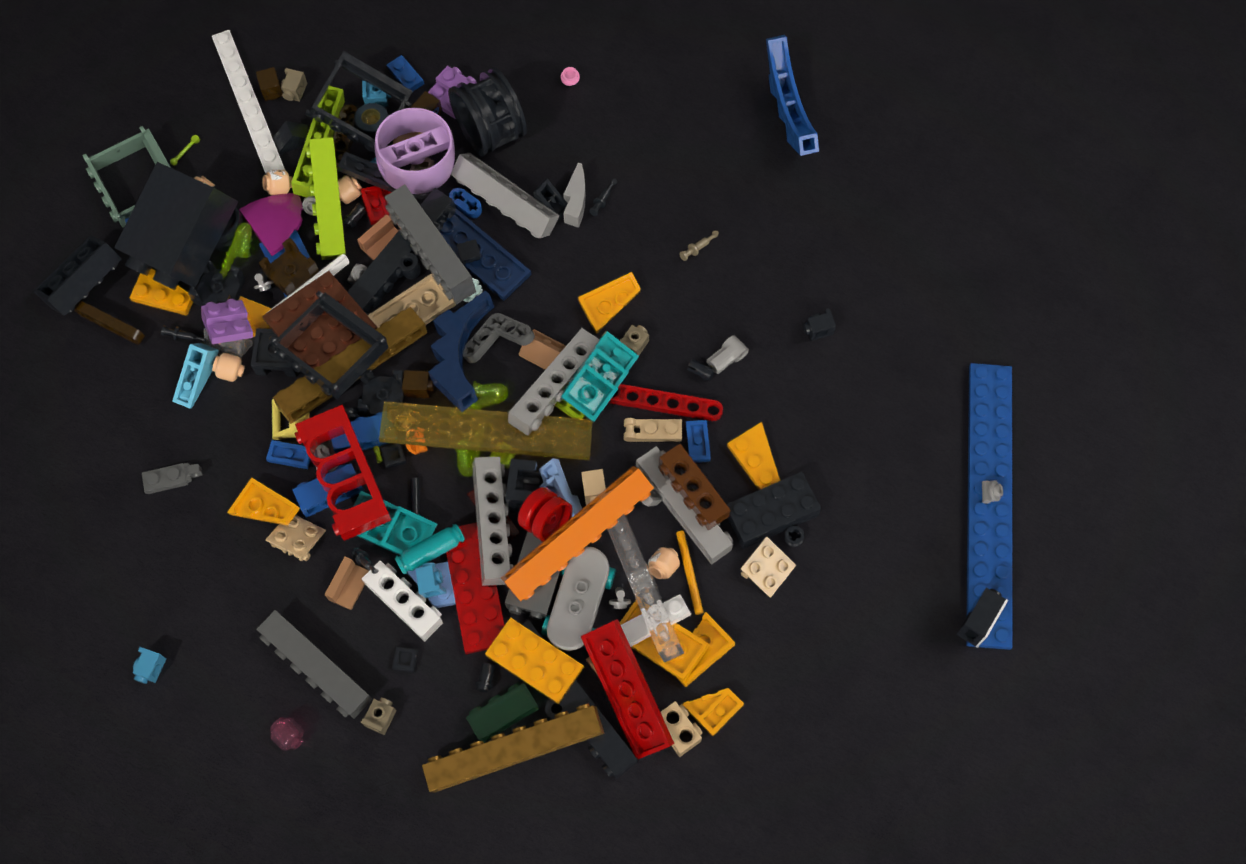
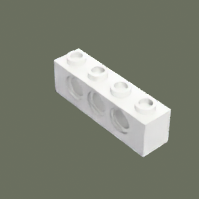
M379 561L374 566L379 572L373 574L370 570L362 578L363 582L425 642L443 624L440 618L442 614L434 606L431 608L425 604L426 598L420 595L418 591L414 593L410 589L412 585L404 577L399 579L395 575L397 571L389 563L385 565ZM387 582H394L392 588L384 589V585ZM402 596H409V600L406 603H399V599ZM417 610H424V614L420 618H415L414 613Z

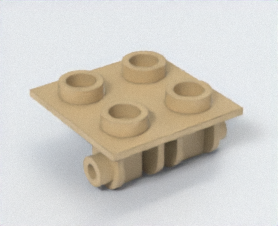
M295 515L288 526L279 524L266 538V541L271 543L272 547H277L283 550L284 553L288 552L290 556L294 554L300 561H308L310 558V553L308 552L326 530Z
M765 537L740 569L742 570L741 575L747 579L749 577L771 598L796 564L768 537Z

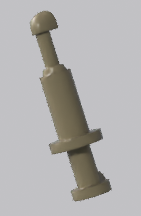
M713 231L710 237H704L695 244H689L687 251L680 252L681 259L686 261L691 254L694 256L698 255V251L708 245L710 240L716 238L719 232Z

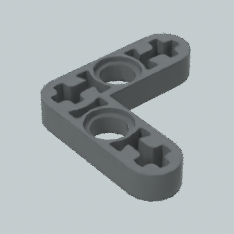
M495 313L487 319L465 345L463 357L468 363L477 362L499 336L526 346L534 340L535 335L528 325L501 313ZM515 326L512 331L507 332L509 328ZM489 335L487 339L481 341L484 336Z

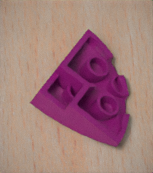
M288 193L259 199L239 210L257 238L270 255L273 256L284 248L282 243L290 237L293 231L299 230L303 221L301 210H304L299 195Z

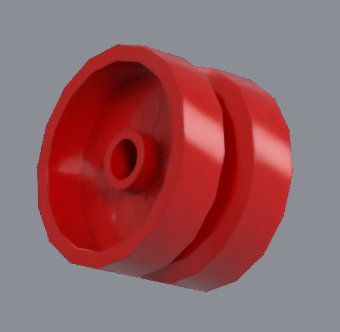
M540 487L533 491L523 503L518 514L519 526L533 533V536L543 542L571 519L572 505L563 498L558 497L557 494L547 487Z

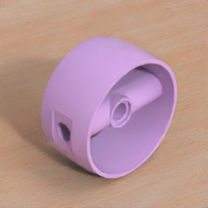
M422 108L402 109L389 115L380 124L375 137V154L379 171L390 186L398 189L405 184L412 194L428 193L434 188L437 189L442 186L450 177L455 162L454 139L448 124L436 113ZM411 132L422 133L386 147L393 139L400 135ZM448 149L443 159L430 168L418 171L400 169V167L408 164H421L426 157Z

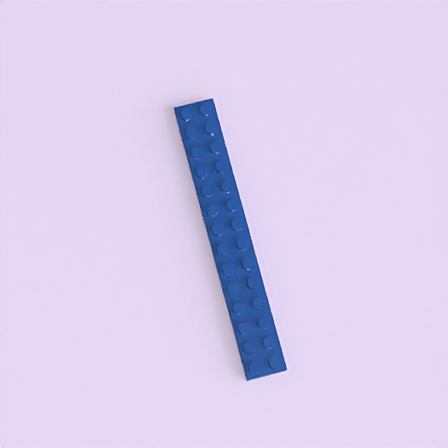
M971 363L969 366L967 615L985 588L995 589L1000 592L1002 597L1007 599L1008 602L988 637L979 647L1011 650L1012 366ZM996 480L998 484L1002 485L1003 496H1001L999 501L988 504L983 503L982 481ZM966 641V646L976 647Z

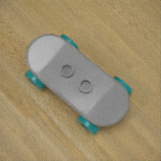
M584 547L585 551L578 557L571 558L568 561V565L560 572V576L563 577L551 615L546 616L542 627L541 636L549 638L550 642L561 650H577L584 645L581 636L596 629L593 628L604 589L610 590L614 581L616 569L609 567L605 554L594 547Z

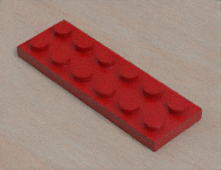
M477 522L458 526L465 540L463 543L459 542L457 547L446 552L465 654L488 650L505 626L497 585L482 586Z
M618 619L582 635L581 639L637 760L675 744Z

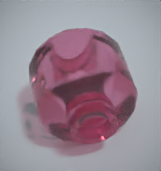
M291 717L279 718L270 728L271 740L283 751L291 748L295 750L303 742L304 730Z

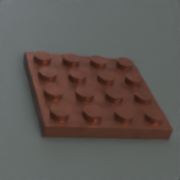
M327 271L262 316L268 326L279 337L319 298L316 296V293L321 291L334 298L372 328L377 329L374 322L330 271ZM324 311L288 347V350L314 369L329 361L332 356L344 351L350 344L358 342L361 338Z

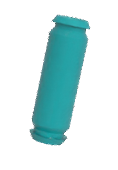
M452 524L453 527H446L403 551L399 557L396 556L395 560L402 573L407 574V571H414L423 564L457 547L459 542L463 543L465 538L458 525Z

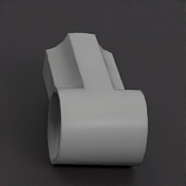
M733 335L724 342L721 349L707 359V364L712 366L715 373L719 374L734 361L738 362L743 359L749 349Z

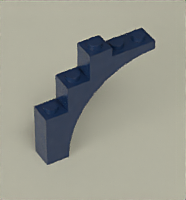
M487 291L476 296L455 313L448 309L433 320L436 330L442 338L432 344L431 348L435 358L440 363L428 372L433 384L461 412L478 401L474 388L464 376L463 352L474 327L494 308L491 296Z

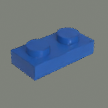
M402 55L387 64V69L401 85L412 90V92L424 85L423 79Z
M707 420L686 421L689 456L695 463L710 462Z
M271 440L266 457L267 462L303 469L309 468L311 459L306 452L305 446Z

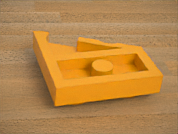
M726 688L717 693L708 694L690 702H684L682 705L714 736L740 710L744 703L729 688Z

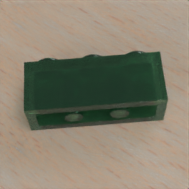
M517 683L508 688V693L492 697L486 706L482 708L478 706L472 709L466 719L478 740L486 742L491 737L498 735L536 712L539 708L525 683L521 685Z

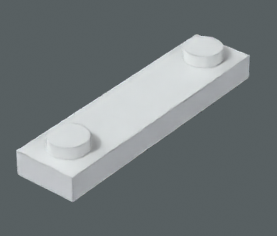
M679 594L622 624L621 627L631 647L685 619L691 613Z

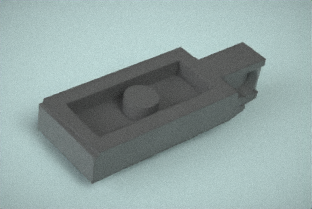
M181 463L142 472L144 492L151 494L186 486L189 482H192V478L203 476L202 468L199 464L189 465V463Z

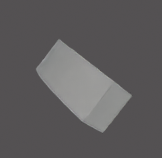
M581 163L577 164L564 192V200L568 204L563 213L564 223L578 228L583 218L586 200L585 178Z

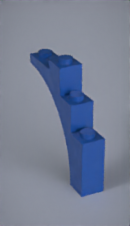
M781 35L766 39L770 68V91L777 99L779 118L786 125L787 142L800 156L819 152L817 132L808 120L796 87L789 56L787 36Z

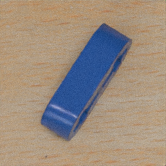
M462 188L451 190L449 197L454 200L456 209L469 218H478L481 215L482 206L478 199ZM455 196H457V197L462 196V200H460V199H456V200H455ZM469 206H471L472 208H474V207L476 206L477 209H476V210L472 209V210L470 211Z

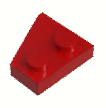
M377 186L360 189L371 225H375L386 214L389 216L385 205H387L385 196L392 192Z

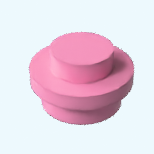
M567 67L561 73V81L568 86L577 84L580 79L579 72L573 67Z

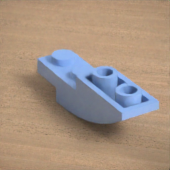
M552 458L539 469L544 482L540 487H547L557 494L558 497L569 502L573 509L572 518L582 507L578 496L571 494L559 459Z

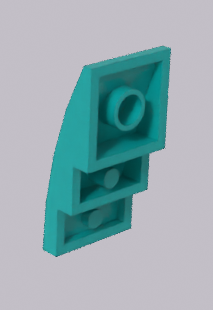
M605 331L560 397L594 422L616 393L618 386L627 376L629 369L639 356L608 331Z
M361 491L354 506L373 498L370 494ZM384 500L392 520L357 536L401 555L403 551L432 536L438 524Z

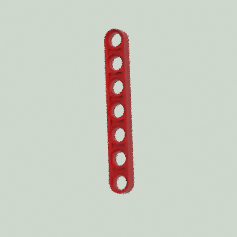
M624 384L618 386V395L611 398L608 402L709 421H717L723 414V406L716 400ZM634 392L639 397L635 401H630L627 399V395ZM649 396H656L659 401L651 405L647 402V398ZM675 399L679 405L676 408H670L667 402ZM690 403H696L699 409L692 412L687 406ZM715 406L719 409V413L711 415L708 413V408Z

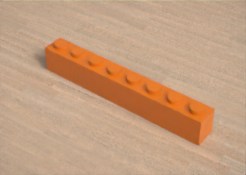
M632 466L501 577L502 581L520 601L529 599L535 593L534 590L538 586L547 584L552 578L551 575L556 571H562L568 565V561L571 558L581 555L585 551L584 547L590 542L594 543L600 539L601 533L604 530L611 529L618 523L617 519L623 514L627 515L633 511L634 505L637 502L647 499L654 487L639 468Z

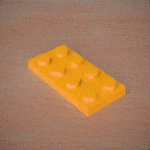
M636 599L620 621V625L651 610L652 607ZM675 623L631 646V648L685 682L709 648V643Z
M512 618L508 620L485 653L487 657L557 704L561 702L584 668L582 664Z

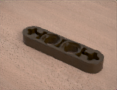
M351 104L342 107L338 119L356 128L354 116L357 108ZM335 132L333 136L335 155L339 156L340 162L345 152L350 153L353 141L349 140L345 134ZM340 143L346 145L343 150H337L336 146Z
M79 301L74 309L80 316L137 345L145 337L138 329L83 301Z

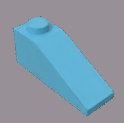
M203 343L189 345L172 402L190 409L193 408L212 373L215 358L219 353L218 349Z

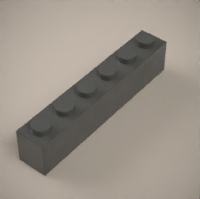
M276 610L257 628L262 634L259 638L267 646L272 643L277 648L274 652L282 660H285L287 657L292 662L290 667L298 674L303 672L308 676L305 681L314 689L317 686L323 690L321 695L329 703L334 700L339 705L336 709L345 718L350 715L355 719L372 700L360 686Z

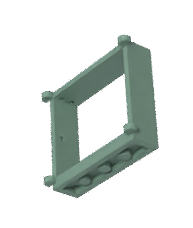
M143 126L139 127L141 133L88 158L87 154L82 155L89 166L86 168L91 179H96V182H94L96 189L99 193L103 192L104 194L101 197L107 208L111 207L112 209L109 212L114 222L119 221L122 227H125V218L130 217L135 205L119 213L97 171L144 147L147 148L155 165L159 162L170 167L149 129L145 130Z

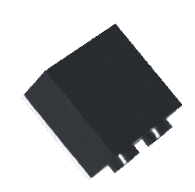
M985 588L976 599L956 635L978 648L988 637L1008 600L1003 598L1002 594L997 590Z

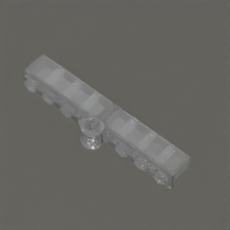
M623 514L617 519L618 523L607 530L656 649L665 663L685 652L629 520Z

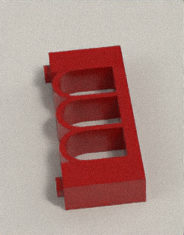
M343 405L295 424L298 431L294 433L299 444H304L309 458L317 467V479L323 489L328 492L327 504L334 514L333 519L335 523L332 524L336 536L340 535L345 541L391 521L390 514ZM346 434L351 446L350 448L326 458L315 457V450L320 444ZM356 458L362 473L335 484L325 482V476L329 470ZM367 484L373 499L346 510H340L335 507L336 500L340 495Z

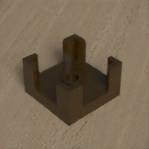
M290 237L282 243L285 252L270 263L268 258L265 257L259 262L264 274L286 296H289L319 272L316 263L310 257L307 259Z

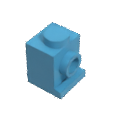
M362 81L365 104L377 103L383 107L389 106L388 99L392 96L366 81Z
M425 563L422 567L416 568L420 595L429 598L447 593L446 589L441 586V583H443L442 572L436 568L435 563Z
M140 647L138 651L141 653V656L136 659L133 665L134 680L147 684L148 681L156 683L166 658L159 653Z

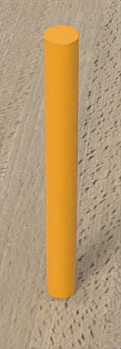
M678 531L676 535L695 615L704 613L685 532Z

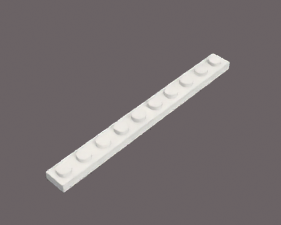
M230 30L212 35L265 173L268 170H285Z

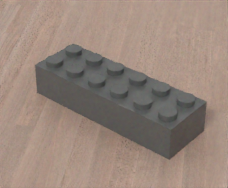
M404 184L385 196L387 202L385 208L389 213L390 219L395 225H398L404 239L409 240L416 255L419 254L422 264L427 270L431 271L434 281L437 285H441L447 299H452L457 305L474 294L476 289L470 273L407 186Z

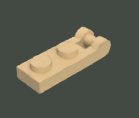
M624 419V427H626V432L624 433L625 441L682 442V419ZM634 428H640V433H635Z

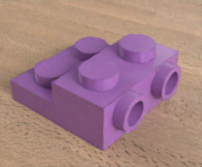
M446 66L436 77V84L428 93L440 100L443 112L456 119L450 105L448 89L452 86L457 87V84L461 82L465 84H475L477 82L471 76L467 78L463 76L457 67L450 68Z
M229 299L224 303L218 304L208 302L205 306H201L202 321L212 344L253 338V330L247 319V310L242 300Z

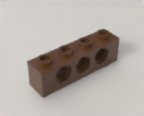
M681 444L659 457L658 468L664 477L668 476L673 490L676 493L680 492L684 498L685 506L695 512V518L702 527L705 526L709 531L729 517L731 510ZM683 469L685 473L679 475L675 472V470ZM689 485H695L698 488V490L690 491L687 489V487ZM708 502L711 506L703 508L700 506V503Z

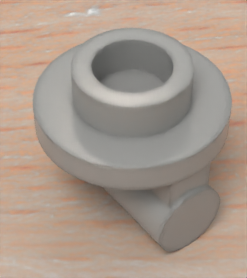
M314 196L304 198L302 203L304 211L309 215H313L312 204H316Z
M356 264L347 282L354 285L367 267L362 264Z
M264 272L255 275V280L259 284L254 286L255 289L259 288L261 292L272 288L270 284H273V282H268Z
M996 480L982 481V502L988 504L999 501L1001 496H1003L1002 485L998 484Z
M621 587L615 589L617 599L609 600V604L614 605L615 609L627 608L628 604H631L630 599H623L625 592Z

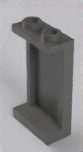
M527 532L518 563L542 543V541L533 536V533ZM556 571L551 575L552 578L547 584L538 586L534 590L535 593L527 600L523 599L520 601L509 589L505 600L508 611L516 615H521V612L529 614L530 618L541 621L542 618L545 619L549 615V608L561 571Z

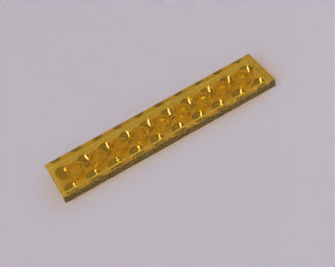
M384 401L379 442L590 460L592 421L588 419L545 416L541 420L540 427L536 431L533 430L527 436L508 423L509 412L466 409L461 412L458 408Z

